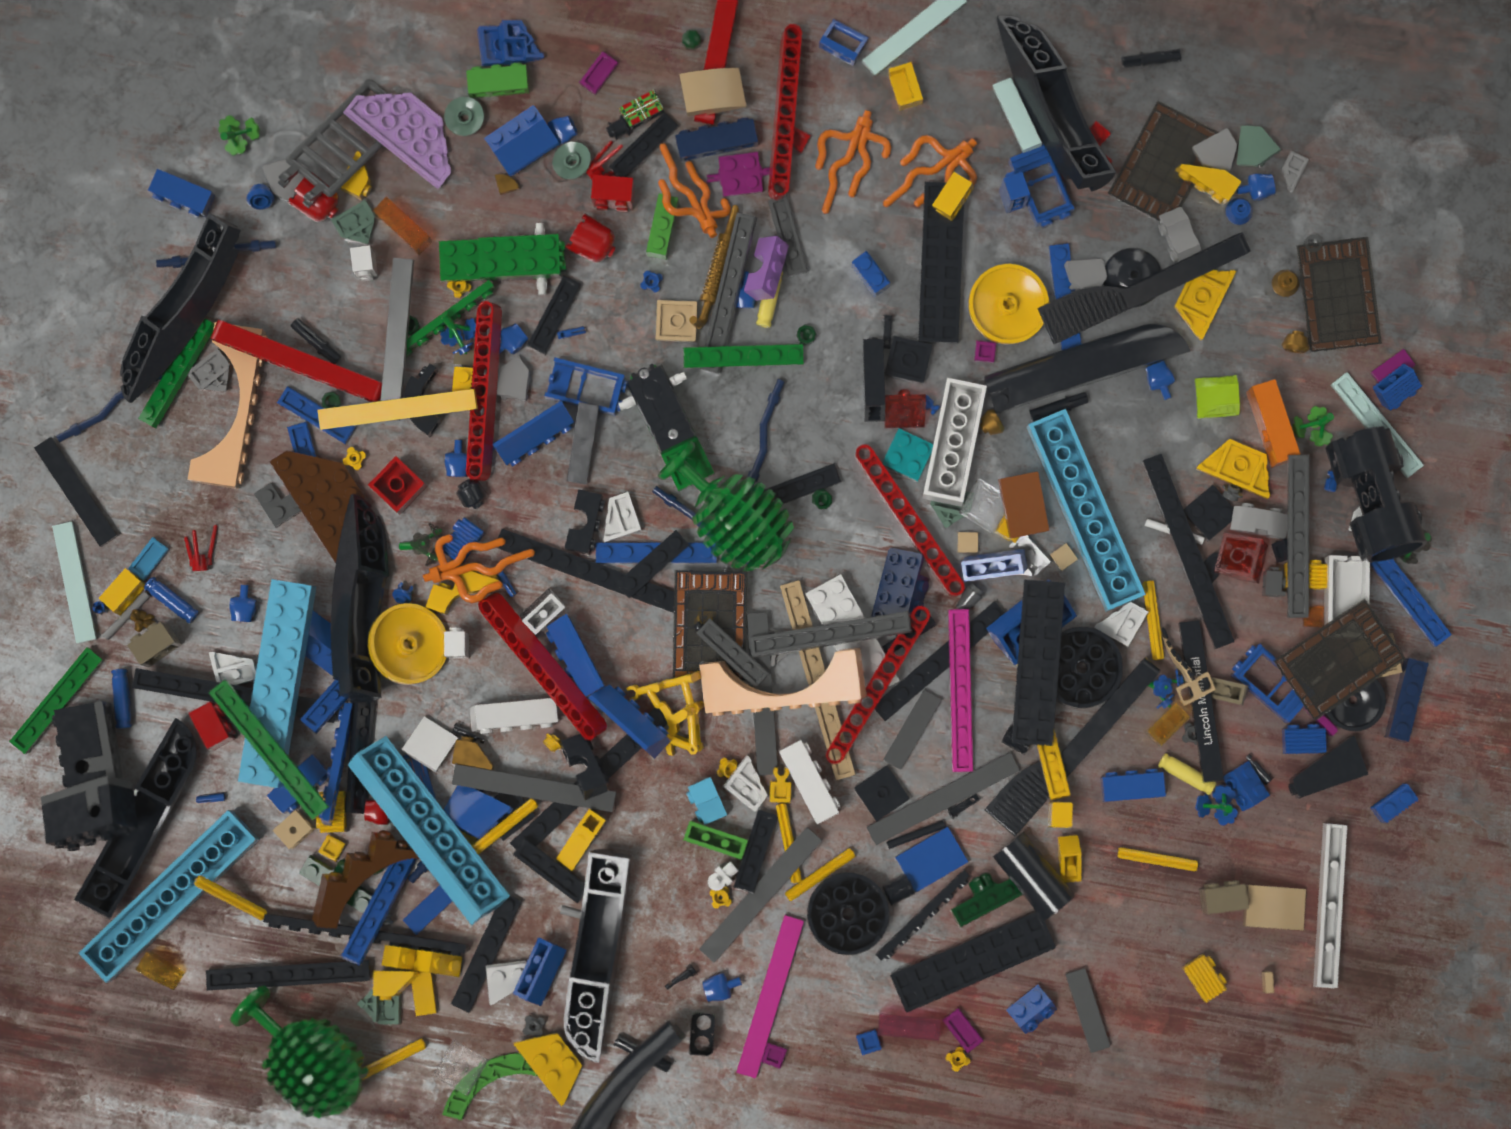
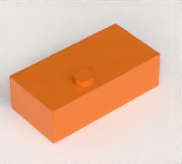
M1276 379L1252 386L1246 394L1270 466L1273 468L1286 464L1287 455L1301 454Z

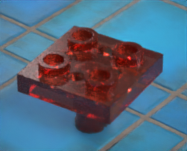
M902 389L898 392V395H885V428H924L926 394L910 395L909 390Z

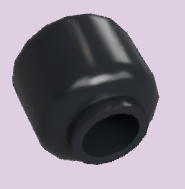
M469 478L457 486L456 495L465 508L473 507V509H476L484 504L483 499L486 497V492L478 480Z

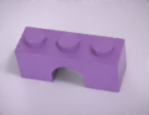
M778 236L764 237L758 240L754 256L763 262V265L757 272L749 273L744 292L756 301L774 299L789 248V245Z

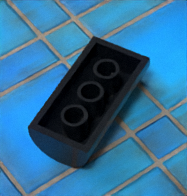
M1024 831L993 856L1043 921L1050 918L1075 897V894Z

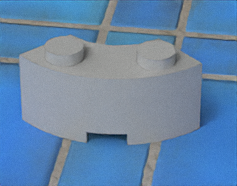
M1181 207L1159 215L1161 224L1158 225L1161 235L1166 237L1171 249L1169 254L1173 262H1179L1201 251L1200 243L1192 230L1189 217Z
M1242 503V506H1234L1230 530L1266 538L1286 539L1287 515L1283 514L1281 509L1254 508V504Z

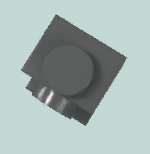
M1269 567V570L1263 572L1262 596L1281 598L1286 596V592H1282V589L1285 588L1286 578L1283 577L1281 568Z

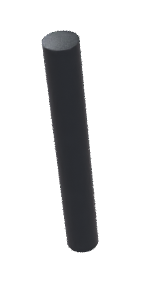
M942 820L886 843L888 848L892 849L944 829L946 826Z

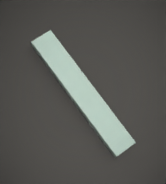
M936 0L865 57L862 62L874 76L878 75L964 6L967 1Z
M1348 372L1330 385L1366 429L1384 426L1385 429L1390 428L1395 447L1398 448L1399 454L1403 457V467L1400 471L1406 478H1409L1424 466Z
M67 522L54 525L52 528L76 643L97 640L74 523Z

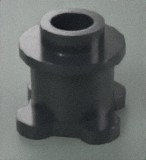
M622 115L619 116V120L612 123L608 122V127H606L609 137H614L615 140H618L617 137L624 134L630 135V130Z

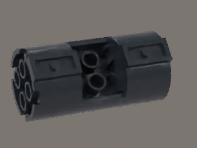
M1384 426L1367 428L1354 432V435L1347 437L1346 440L1342 437L1331 441L1325 449L1336 484L1354 487L1362 512V516L1356 517L1349 523L1361 561H1387L1407 555L1425 546L1427 541L1421 526V512L1417 509L1416 504L1414 505L1412 502L1400 503L1401 496L1394 485V474L1403 467V457L1399 454L1398 448L1395 447L1390 428L1385 429Z

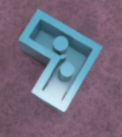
M711 777L688 787L689 792H686L690 803H695L698 808L695 814L699 823L704 822L707 825L727 816Z

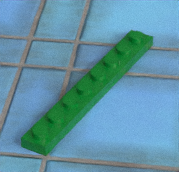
M227 680L222 681L209 692L312 820L330 807Z

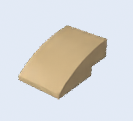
M739 68L709 69L679 74L687 117L703 113L709 115L746 108Z
M1246 885L1249 909L1244 910L1243 926L1304 930L1306 889Z

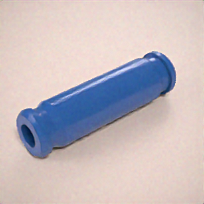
M155 577L150 578L145 584V591H149L154 598L180 618L185 619L187 623H192L198 616L199 612L197 609H193L188 602L162 582L157 581Z
M127 669L111 671V674H113L112 688L114 714L117 724L115 726L117 729L132 727Z

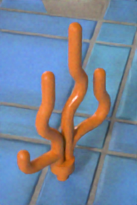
M864 110L863 117H858L853 131L843 133L830 129L824 131L818 138L817 147L819 155L815 164L817 170L823 168L827 155L825 142L828 138L833 137L839 140L850 141L846 155L835 161L829 169L828 178L830 185L822 207L824 214L829 213L837 190L836 172L840 167L847 165L852 160L857 145L859 154L863 159V166L855 173L848 192V196L851 198L855 197L861 179L868 173L871 167V159L866 150L867 140L883 145L882 157L884 159L890 156L891 144L889 140L870 132L873 121L870 119L872 115L870 111Z
M924 135L917 138L913 143L911 151L900 160L902 166L908 165L915 159L924 143L930 144L936 152L944 157L932 167H916L907 174L903 185L883 201V206L889 207L906 193L912 186L916 176L934 175L946 165L948 166L945 171L944 183H947L955 168L960 165L969 175V181L975 186L977 174L966 159L974 153L972 148L977 145L976 141L973 138L968 142L963 140L958 146L948 150L932 136ZM924 193L914 201L916 207H920L924 203Z
M664 143L660 144V151L669 168L670 183L677 191L687 196L692 208L673 207L670 202L671 193L664 179H660L658 185L663 194L662 203L665 210L673 216L691 215L699 221L703 233H708L710 238L716 237L718 226L715 219L724 218L730 214L731 207L729 201L726 198H722L720 202L723 210L710 212L707 205L711 195L707 183L699 177L693 163L687 161L685 166L694 184L703 193L699 204L693 191L678 181V170L667 145Z
M448 534L439 538L435 544V552L440 565L429 568L430 573L424 574L423 578L425 582L433 580L434 584L444 580H452L457 586L459 595L465 602L477 603L483 600L488 593L501 589L503 583L497 581L482 587L477 594L469 595L464 582L458 575L470 571H478L488 576L497 575L507 565L533 557L535 551L528 549L505 557L492 568L476 562L458 567L464 561L469 551H488L503 546L505 539L498 538L487 543H467L460 549L454 560L447 562L443 545L453 540V536Z

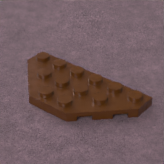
M285 451L269 461V463L334 563H336L341 531L350 495L356 494L363 499L365 497L343 463Z

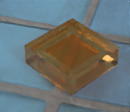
M1309 606V618H1302L1303 627H1324V606Z

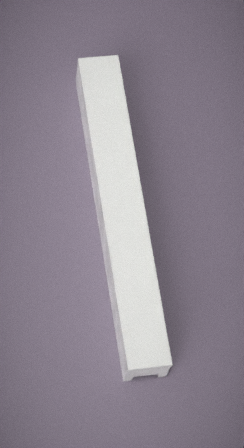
M1323 823L1313 987H1338L1347 826L1341 824Z

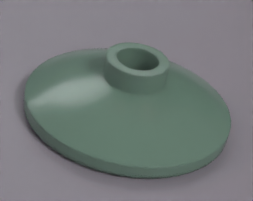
M459 97L452 100L446 107L444 120L452 133L459 136H470L481 128L484 121V112L481 105L473 98ZM467 115L469 118L467 121H462V116Z
M568 142L559 147L553 156L552 164L554 171L558 176L567 180L577 179L584 175L591 164V154L588 148L579 142ZM577 161L575 165L571 166L572 162Z

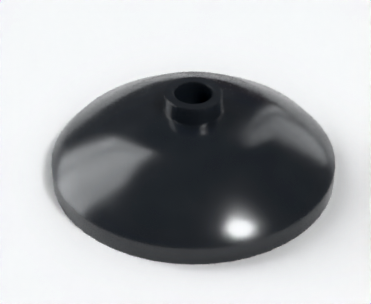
M1126 248L1116 252L1105 265L1107 278L1103 286L1125 288L1160 271L1161 267L1155 257L1147 251L1138 248ZM1136 272L1138 277L1132 278L1131 273ZM1150 299L1136 307L1144 306L1151 302L1153 299Z
M1345 671L1346 674L1343 672L1330 681L1331 684L1329 683L1326 687L1324 697L1334 691L1333 687L1335 689L1348 682V677L1352 679L1362 671ZM1374 678L1339 703L1337 702L1336 705L1326 711V714L1335 725L1344 730H1366L1376 724L1383 715L1386 704L1383 687ZM1351 696L1356 697V702L1353 704L1349 702Z

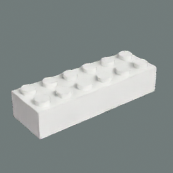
M947 378L922 499L962 507L987 386Z
M841 574L805 593L821 625L865 618ZM877 639L832 645L835 651L861 648L866 688L885 657V653ZM889 662L883 665L884 672L892 673L894 671ZM896 674L887 688L899 682ZM875 680L872 683V687L874 690L880 691L883 689L884 684L881 680ZM865 697L862 700L865 701L869 699V697Z

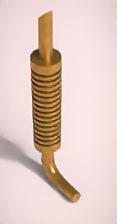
M737 205L732 206L725 233H719V241L716 242L714 256H712L713 260H711L708 271L709 275L706 276L708 279L705 280L704 290H702L703 294L700 297V301L704 302L699 319L695 316L689 319L690 323L697 329L705 326L711 305H715L736 214L737 212L739 213Z

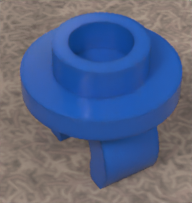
M400 582L398 589H394L392 596L399 604L410 603L413 586H410L409 590L405 591L402 589L403 582Z

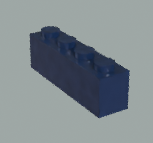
M744 117L730 124L728 121H725L711 128L707 125L699 127L696 131L682 130L678 132L679 134L675 135L680 162L757 147L758 139L754 120Z
M1411 658L1403 660L1402 673L1399 676L1385 738L1403 743L1409 742L1429 663Z

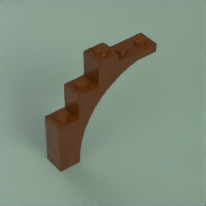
M385 830L372 832L367 854L361 851L347 853L342 875L336 872H330V874L322 873L312 920L317 927L337 929L344 906L354 891L366 879L393 863L420 858L407 841H396L393 835Z

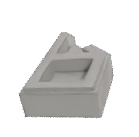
M1292 150L1282 167L1288 190L1291 193L1294 191L1309 161L1308 158Z

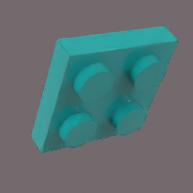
M898 428L882 464L918 482L932 453L933 444Z

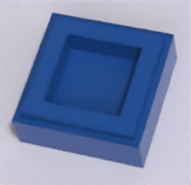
M875 1029L856 1035L862 1056L881 1050Z

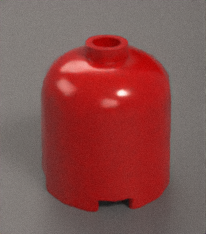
M304 177L294 190L297 193L294 199L290 197L288 203L315 222L325 221L328 217L332 219L339 210L336 208L339 202L337 192L331 197L322 193L313 205L307 208L303 204L305 200L303 196L315 186Z
M585 213L582 217L585 220L584 223L582 221L578 223L569 239L572 241V244L568 243L565 248L593 263H600L607 256L611 258L616 247L613 246L615 235L611 229Z

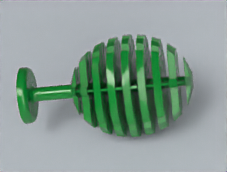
M690 440L671 458L657 476L661 480H666L678 470L701 492L695 507L701 504L703 500L705 503L692 519L694 525L706 518L697 530L699 538L708 533L703 541L705 547L709 548L714 545L711 553L715 557L723 553L720 561L725 564L732 561L730 566L735 569H739L749 562L743 571H753L766 561L768 562L762 569L777 563L785 554L791 538L784 543L783 541L794 529L792 521H789L787 524L785 523L789 518L787 509L784 508L782 511H779L783 502L780 498L772 501L775 493L771 489L762 494L766 487L762 482L752 487L755 481L752 477H747L737 486L735 484L743 475L734 474L719 487H717L718 483L723 477L709 483L686 461L695 449V444Z
M263 985L252 991L235 1009L230 1022L238 1027L254 1018L273 1036L267 1048H271L268 1054L269 1058L264 1060L262 1066L264 1069L271 1067L267 1073L268 1077L266 1080L269 1086L275 1085L273 1087L274 1092L277 1095H282V1100L286 1104L292 1103L290 1106L295 1112L304 1110L300 1112V1116L306 1118L312 1115L317 1119L334 1114L338 1115L352 1107L363 1090L361 1088L362 1079L369 1073L367 1067L361 1069L362 1059L365 1057L361 1050L355 1052L358 1049L357 1045L353 1041L348 1042L350 1041L349 1037L345 1033H341L340 1028L336 1025L329 1026L331 1021L326 1019L320 1021L313 1018L304 1019L299 1022H292L282 1028L262 1009L269 999L270 990Z

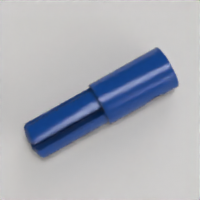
M585 327L558 331V338L563 339L584 334L586 332L584 330Z
M504 571L497 574L510 597L515 596L516 592Z
M224 793L196 797L197 803L225 801Z

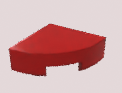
M794 127L793 147L798 153L802 154L811 135Z

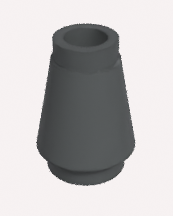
M971 583L970 586H966L956 607L958 609H971L982 599L981 596L984 592Z

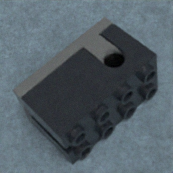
M99 701L54 710L52 722L54 727H57L58 735L55 736L57 747H60L61 751L59 763L64 769V775L62 776L64 787L70 788L104 776L124 779L110 702ZM88 762L89 770L85 772L84 766Z
M104 776L41 797L45 841L47 845L55 846L56 849L66 848L68 851L80 850L81 846H93L97 844V841H109L113 839V836L128 835L130 831L138 829L132 781Z

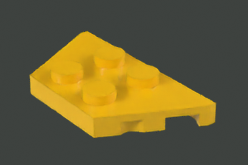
M1212 270L1185 283L1174 308L1199 340H1203L1236 271Z
M1228 439L1196 467L1198 471L1236 485L1266 499L1270 497L1267 454L1234 440Z
M557 1033L514 1042L513 1045L557 1102L563 1106L582 1067L578 1059Z

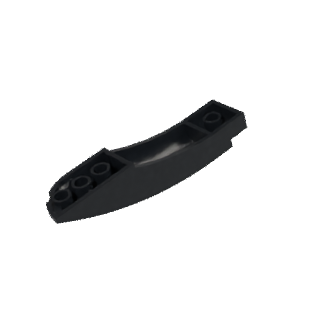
M997 16L996 20L1017 88L1033 125L1065 180L1071 179L1077 189L1089 187L1092 192L1102 188L1113 179L1116 171L1087 125L1074 95L1064 61L1048 37L1032 23L1029 26L1027 23L1020 22L1021 18Z
M208 213L194 248L182 270L147 315H141L124 354L120 369V376L123 385L120 387L124 398L128 402L132 403L169 367L209 313L239 253V250L234 248V245L239 239L241 230L235 224Z
M1147 324L1076 345L986 375L984 378L995 412L1000 414L1069 390L1117 377L1191 351L1184 338L1175 330L1163 325Z
M352 494L350 495L343 522L334 573L331 606V657L333 679L339 680V695L350 698V702L361 703L382 698L380 672L371 660L368 650V636L372 624L381 614L386 578L389 577L386 533L380 517L375 516L374 512L370 509L372 506L365 499Z
M175 718L134 788L138 829L130 831L128 835L113 836L112 840L106 842L74 898L75 903L105 919L110 920L194 768L196 744L191 731L179 719Z
M596 849L589 852L580 922L568 982L564 1014V1029L568 1041L572 1043L581 1056L600 1063L613 996L628 899L632 855L615 853L613 850Z
M667 1020L627 1055L598 1087L571 1129H610L618 1111L641 1078L660 1059L687 1037L678 1025L675 1024L673 1026Z

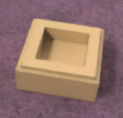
M958 532L957 553H978V532Z
M1067 543L1050 554V557L1060 571H1063L1078 560Z
M1270 971L1262 972L1264 993L1274 992L1273 973Z

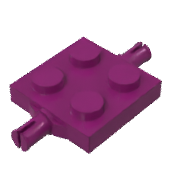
M758 152L718 157V174L707 175V183H720L723 197L762 193L763 176L770 174V167L762 168L759 163Z

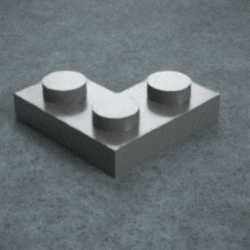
M272 483L254 493L276 528L301 512L291 495L289 494L281 499Z

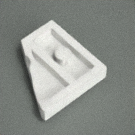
M629 492L609 498L604 542L606 543L641 531Z
M1129 602L1120 610L1096 624L1094 628L1129 647L1149 612Z
M209 652L216 682L221 683L227 680L231 685H240L255 680L256 666L253 659Z
M749 756L744 757L723 785V788L754 812H756L768 796L761 785L760 778L757 772H755Z
M526 960L486 965L490 1005L495 1004L514 991L527 963Z

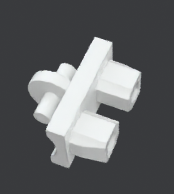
M731 862L723 868L718 866L715 869L716 873H713L708 878L709 887L712 890L718 891L725 886V883L728 886L733 882L731 877L738 872L737 868Z

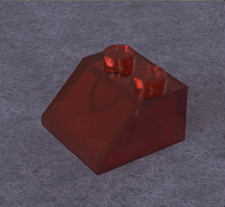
M1223 533L1214 571L1240 581L1259 584L1268 544L1259 538Z

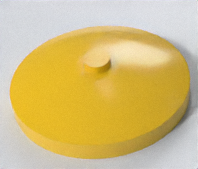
M1001 264L988 269L976 280L969 294L968 309L974 326L984 337L1000 344H1018L1033 337L1043 326L1044 323L1037 308L1049 303V297L1043 282L1034 272L1016 264Z
M411 603L392 606L376 618L370 629L368 650L371 660L377 670L393 682L405 685L424 682L433 677L445 663V627L432 611L423 606Z

